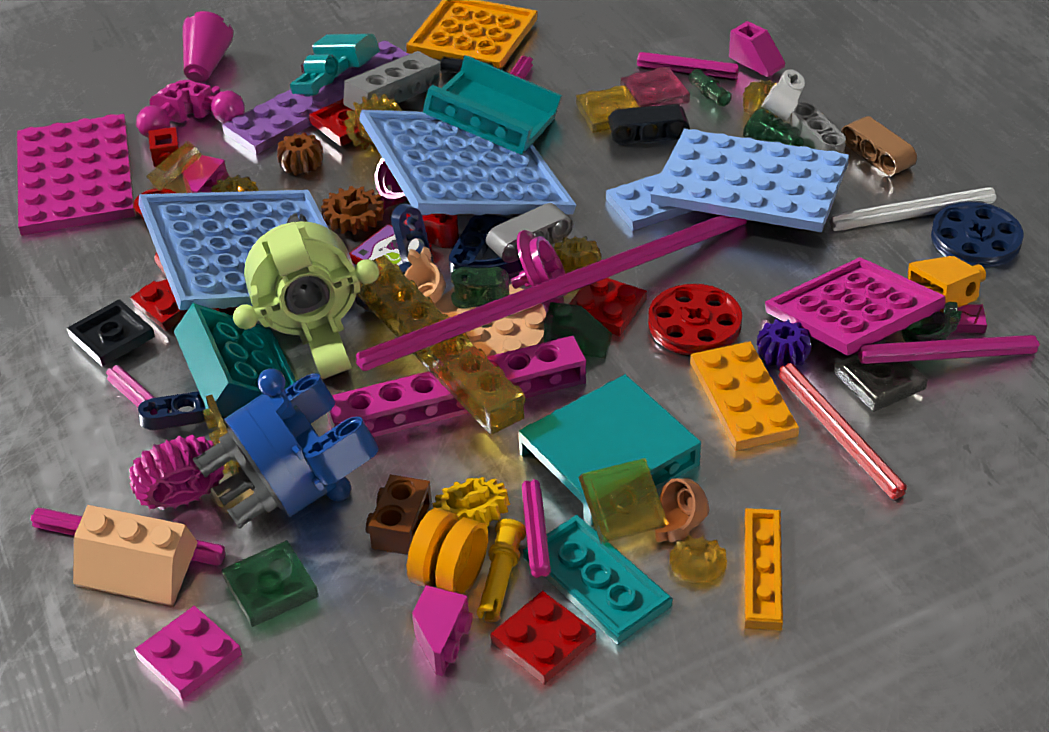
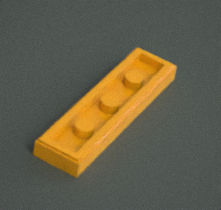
M745 508V628L782 630L781 510Z

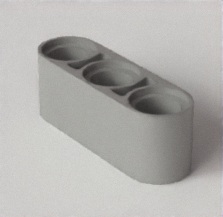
M804 102L798 103L791 114L789 130L791 136L801 146L844 154L846 141L844 134L815 106Z
M547 203L493 227L486 236V243L501 259L511 263L520 259L517 249V235L520 231L528 230L535 237L542 236L552 245L565 239L571 233L574 224L573 220L555 204Z

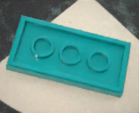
M577 514L547 533L551 572L547 577H543L617 645L672 607L673 598ZM527 546L523 549V558L529 563Z

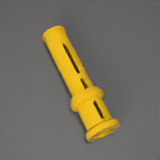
M501 519L495 526L496 540L488 552L491 565L480 605L476 612L478 618L481 619L483 618L484 611H486L485 622L493 623L500 619V612L512 567L520 561L519 547L521 541L526 537V527L514 519Z

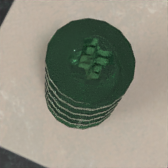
M764 109L756 110L743 130L744 138L779 142L798 147L804 145V140L800 137L799 128L792 127L788 122L783 123L782 119L779 117L775 118L773 114L766 113Z

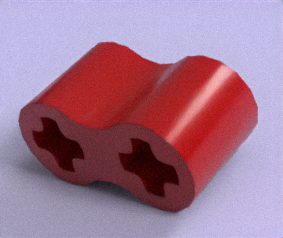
M422 215L429 243L441 248L455 246L459 239L457 215Z

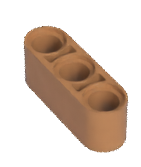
M869 116L863 117L842 128L841 132L846 137L845 145L888 176H893L908 169L917 162L916 151L908 142Z

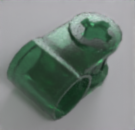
M461 267L451 273V282L454 284L451 301L456 307L465 309L479 307L510 295L509 275L506 270L500 267ZM463 294H467L466 299L463 298Z

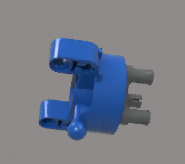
M271 368L264 370L259 375L257 381L259 390L263 394L224 418L229 427L227 429L228 433L218 439L220 441L218 444L198 457L193 458V461L205 478L230 460L233 462L237 461L240 465L237 468V473L217 486L212 487L217 496L231 489L219 497L224 506L248 489L254 492L227 510L239 529L264 511L269 513L277 507L281 511L284 510L291 518L325 494L333 501L340 502L346 500L350 496L352 488L350 481L345 476L369 461L378 452L379 446L363 419L359 416L348 418L322 436H318L311 423L328 413L336 403L319 374L312 373L306 375L284 389L286 381L281 371Z

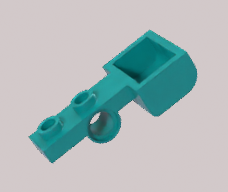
M373 34L325 35L313 44L314 55L306 57L304 61L305 73L290 83L292 94H304L305 97L314 96L319 93L322 87L331 84L333 79L347 68L362 66L380 52L376 37Z

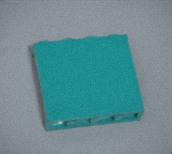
M465 55L460 72L442 88L435 85L428 88L422 113L523 155L555 119L562 95Z
M626 374L607 382L604 386L581 396L574 402L553 411L551 414L528 424L518 431L520 455L523 457L532 452L584 504V519L592 527L663 487L672 478H678L700 465L701 441Z

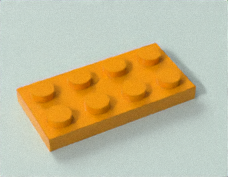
M751 341L691 354L690 364L735 451L798 437L799 426Z

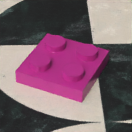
M195 605L135 648L137 658L181 700L185 699L242 655L240 645Z

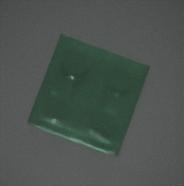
M287 540L221 569L225 582L251 627L319 597L316 585Z

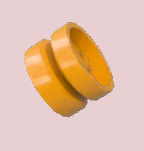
M437 507L428 511L421 520L409 548L407 559V577L409 581L422 587L426 585L436 586L439 589L467 595L478 578L486 556L488 546V528L486 524L466 517L459 520L457 514Z

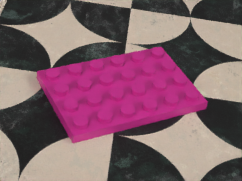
M109 114L105 117L94 119L84 118L75 122L54 123L50 126L37 128L27 127L17 131L18 228L21 236L136 217L133 206L134 195L127 124L124 114Z

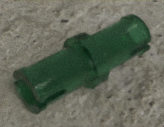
M695 69L690 73L689 82L700 90L701 95L705 98H711L717 105L722 107L730 103L732 94L720 86V82L716 78L707 76L702 70L699 71V69Z

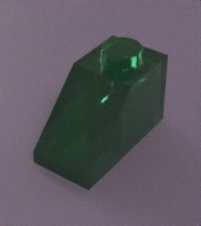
M551 302L544 320V343L574 336L584 356L606 359L612 340V333L582 306Z

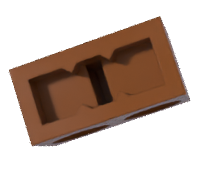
M390 474L385 487H380L378 491L377 506L374 513H369L365 530L367 534H370L372 549L408 555L413 536L421 520L430 511L432 506L430 481Z

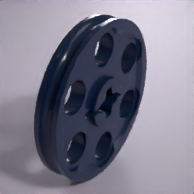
M961 202L943 208L935 216L931 230L932 242L945 257L955 256L971 266L980 264L984 268L997 267L1012 261L1019 254L1024 237L1022 226L1013 215L994 205L980 202ZM983 215L989 217L990 219H981L978 216ZM949 218H958L961 221L956 222L950 220ZM999 230H1007V231H1010V232H1012V233H1011V234H1005V233L1000 232ZM941 235H951L955 238L948 239ZM1000 247L1005 249L1006 251H997L993 248ZM969 249V250H973V251H975V252H977V253H976V254H969V253L965 252L964 250Z

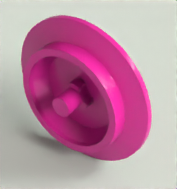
M522 230L518 233L517 249L524 271L520 272L518 276L511 278V284L515 289L524 285L525 287L535 286L566 274L556 251L544 237H535L528 230ZM567 294L543 302V304L552 312H560L564 306V296Z

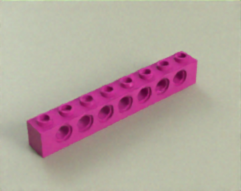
M569 336L332 395L336 403L327 413L328 421L332 429L348 418L359 416L363 419L372 436L377 437L586 384V359L574 336Z

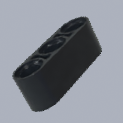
M678 104L617 109L611 112L608 117L612 139L615 143L622 145L678 140L684 129L690 130L685 110Z

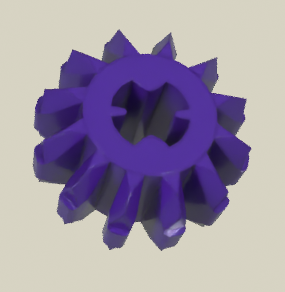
M789 318L786 322L775 319L773 324L765 323L757 336L756 345L758 346L760 359L765 360L767 366L776 365L778 370L788 363L802 366L811 352L809 330L801 328L800 322L790 323Z

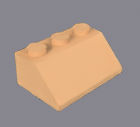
M87 505L74 535L73 584L77 587L173 607L198 541L185 524Z

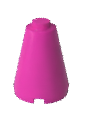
M207 11L195 12L194 16L186 17L183 23L184 75L189 80L197 83H202L209 79L233 40L234 32L230 24L228 27L223 22L224 18L215 13Z

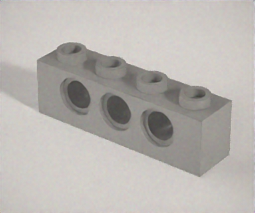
M416 51L345 80L343 105L360 114L361 110H383L427 91L432 85L439 86L441 62Z

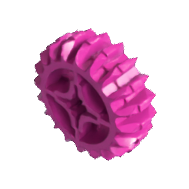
M189 435L186 438L178 436L175 440L168 441L166 439L160 445L153 444L151 450L141 452L142 457L133 460L134 465L129 469L130 487L137 500L140 501V504L148 506L149 509L157 507L160 510H165L168 507L176 509L179 505L185 504L188 506L189 502L193 500L199 501L202 495L210 494L211 488L217 486L219 480L224 477V466H221L205 478L193 461V458L198 457L213 447V441L206 440L204 436L195 438L194 435Z

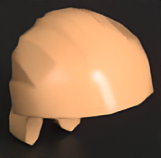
M424 247L420 254L416 250L410 249L407 259L412 265L407 269L402 278L400 294L408 305L415 308L433 306L441 299L446 289L444 277L438 267L432 262L429 248Z

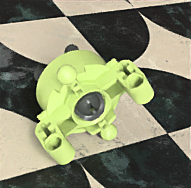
M297 213L293 214L288 218L286 224L277 226L261 236L249 251L245 262L244 277L252 306L245 304L237 307L233 313V321L239 328L244 330L253 328L259 320L265 328L271 327L285 334L299 335L303 345L309 343L316 366L323 380L352 369L339 334L340 331L344 330L341 319L350 310L356 294L360 293V283L371 284L377 280L379 267L374 261L369 259L361 260L354 267L345 244L336 233L320 224L307 222L302 214H300L299 218Z

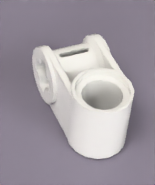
M786 70L778 84L770 89L762 107L785 122L796 108L799 96L805 86L802 75L795 70Z

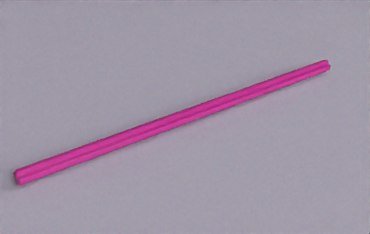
M723 215L714 217L360 351L356 354V364L362 371H368L745 225L747 221L746 219Z

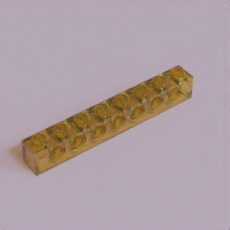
M384 255L372 260L379 267V276L371 284L360 283V293H357V296L397 337L449 318L447 314H442L435 307L430 297H425L419 291L413 280L409 281L402 274L397 264H392ZM466 333L413 353L490 435L524 419V403L526 399L522 389L518 385L514 386L506 378L503 370L498 366L495 367L488 360L485 352L480 348L477 349L470 342Z

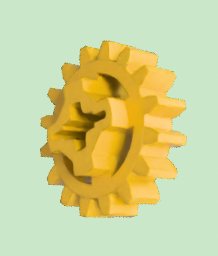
M485 477L467 478L463 484L454 482V485L450 488H443V494L436 495V502L433 503V508L437 507L455 513L459 520L466 517L485 523L487 527L490 526L489 523L493 520H501L500 514L507 513V506L510 505L504 483L497 484V480L494 478L485 482Z

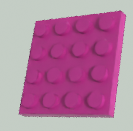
M859 257L765 301L766 313L783 322H786L788 318L790 323L800 322L801 328L808 329L811 337L848 356L857 353L862 345L879 342L885 337L905 329L923 318L930 317L933 313L946 307V299L944 295Z

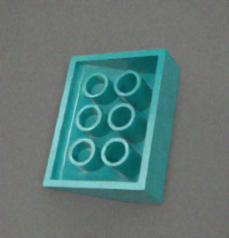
M192 303L174 330L205 408L216 417H227L263 394L259 390L257 381L259 375L266 369H277L284 374L286 381L284 389L297 382L269 327L265 328L263 325L256 324L253 328L244 330L234 323L232 315Z

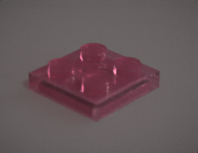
M659 67L652 71L634 73L631 76L621 78L620 87L635 107L668 104L681 105L690 102V93L669 67Z

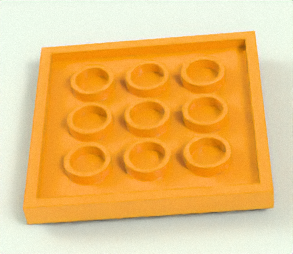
M442 0L406 44L407 53L411 54L419 51L431 58L440 60L443 56L464 59V56L467 55L481 62L493 63V67L501 70L538 20L537 11L481 0Z

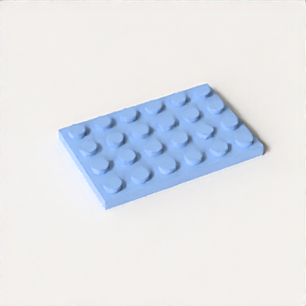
M684 129L651 192V203L822 232L848 166L849 154L811 149L806 146L785 145L779 142H766L753 138H740L722 133H708L697 129Z

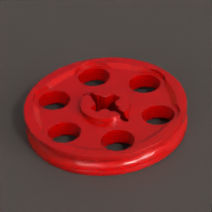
M683 284L671 287L655 297L649 307L648 326L651 335L660 345L679 354L691 355L732 345L741 332L742 310L738 302L729 293L719 288L705 284ZM680 297H686L691 299V301L680 302L677 299ZM710 301L720 302L721 305L711 306L707 303ZM666 312L671 314L672 316L662 318L659 317L657 314ZM727 320L731 321L734 324L724 326L719 324L718 322ZM671 332L681 333L683 336L674 338L670 337L668 334ZM702 336L712 337L714 340L710 342L701 341L699 338Z

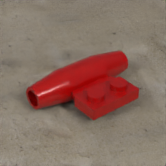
M156 252L154 257L155 263L166 276ZM168 279L159 282L153 281L130 297L134 306L164 331H168L178 324L188 311L179 310ZM229 307L226 309H212L229 315H233L237 307Z

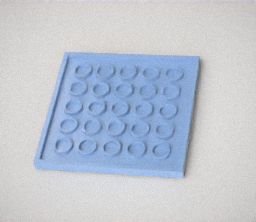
M361 110L359 120L409 203L417 208L422 215L500 214L508 216L510 214H524L547 203L555 204L565 214H574L575 202L533 145L523 155H520L422 112Z
M309 190L139 194L138 205L179 310H188L192 303L211 309H226L245 304L252 306L245 282L244 268L249 251L256 241L271 229L286 224L288 218L296 213L298 218L302 214L307 222L320 224L328 228Z

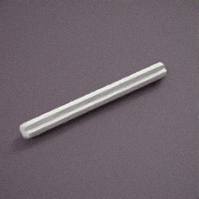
M987 187L833 214L830 218V224L833 231H841L937 214L943 208L961 202L993 204L996 200L994 188Z

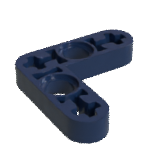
M409 204L397 206L391 216V223L402 264L380 274L377 280L371 284L362 283L360 285V293L356 294L355 301L357 305L368 312L378 311L402 299L400 287L396 291L391 292L390 284L397 277H400L402 281L405 272L412 265L407 259L409 243L413 239L418 238L419 246L416 251L419 254L424 247L430 249L422 214L417 208Z
M199 391L151 398L143 401L138 406L139 423L148 430H160L226 418L210 414L205 408ZM186 406L195 408L189 412H182L178 410L181 407ZM156 409L157 414L151 415L150 412L151 410Z

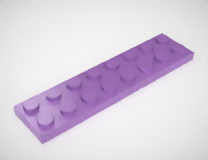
M386 40L379 42V53L360 67L347 68L335 77L331 84L322 87L318 94L305 97L304 94H292L291 89L278 94L275 98L257 105L252 110L243 115L236 116L232 121L223 124L224 134L257 155L283 141L285 136L291 137L294 133H298L311 126L309 114L343 99L345 80L409 54Z

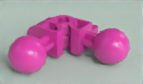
M180 80L166 85L165 88L150 98V106L141 109L137 115L136 126L140 134L149 139L148 131L170 128V121L183 123L187 120L186 114L191 113L194 114L195 118L203 119L212 112L215 119L225 124L228 121H232L234 117L244 114L245 103L241 96L234 91L221 92L218 86L211 88L210 85L191 80Z

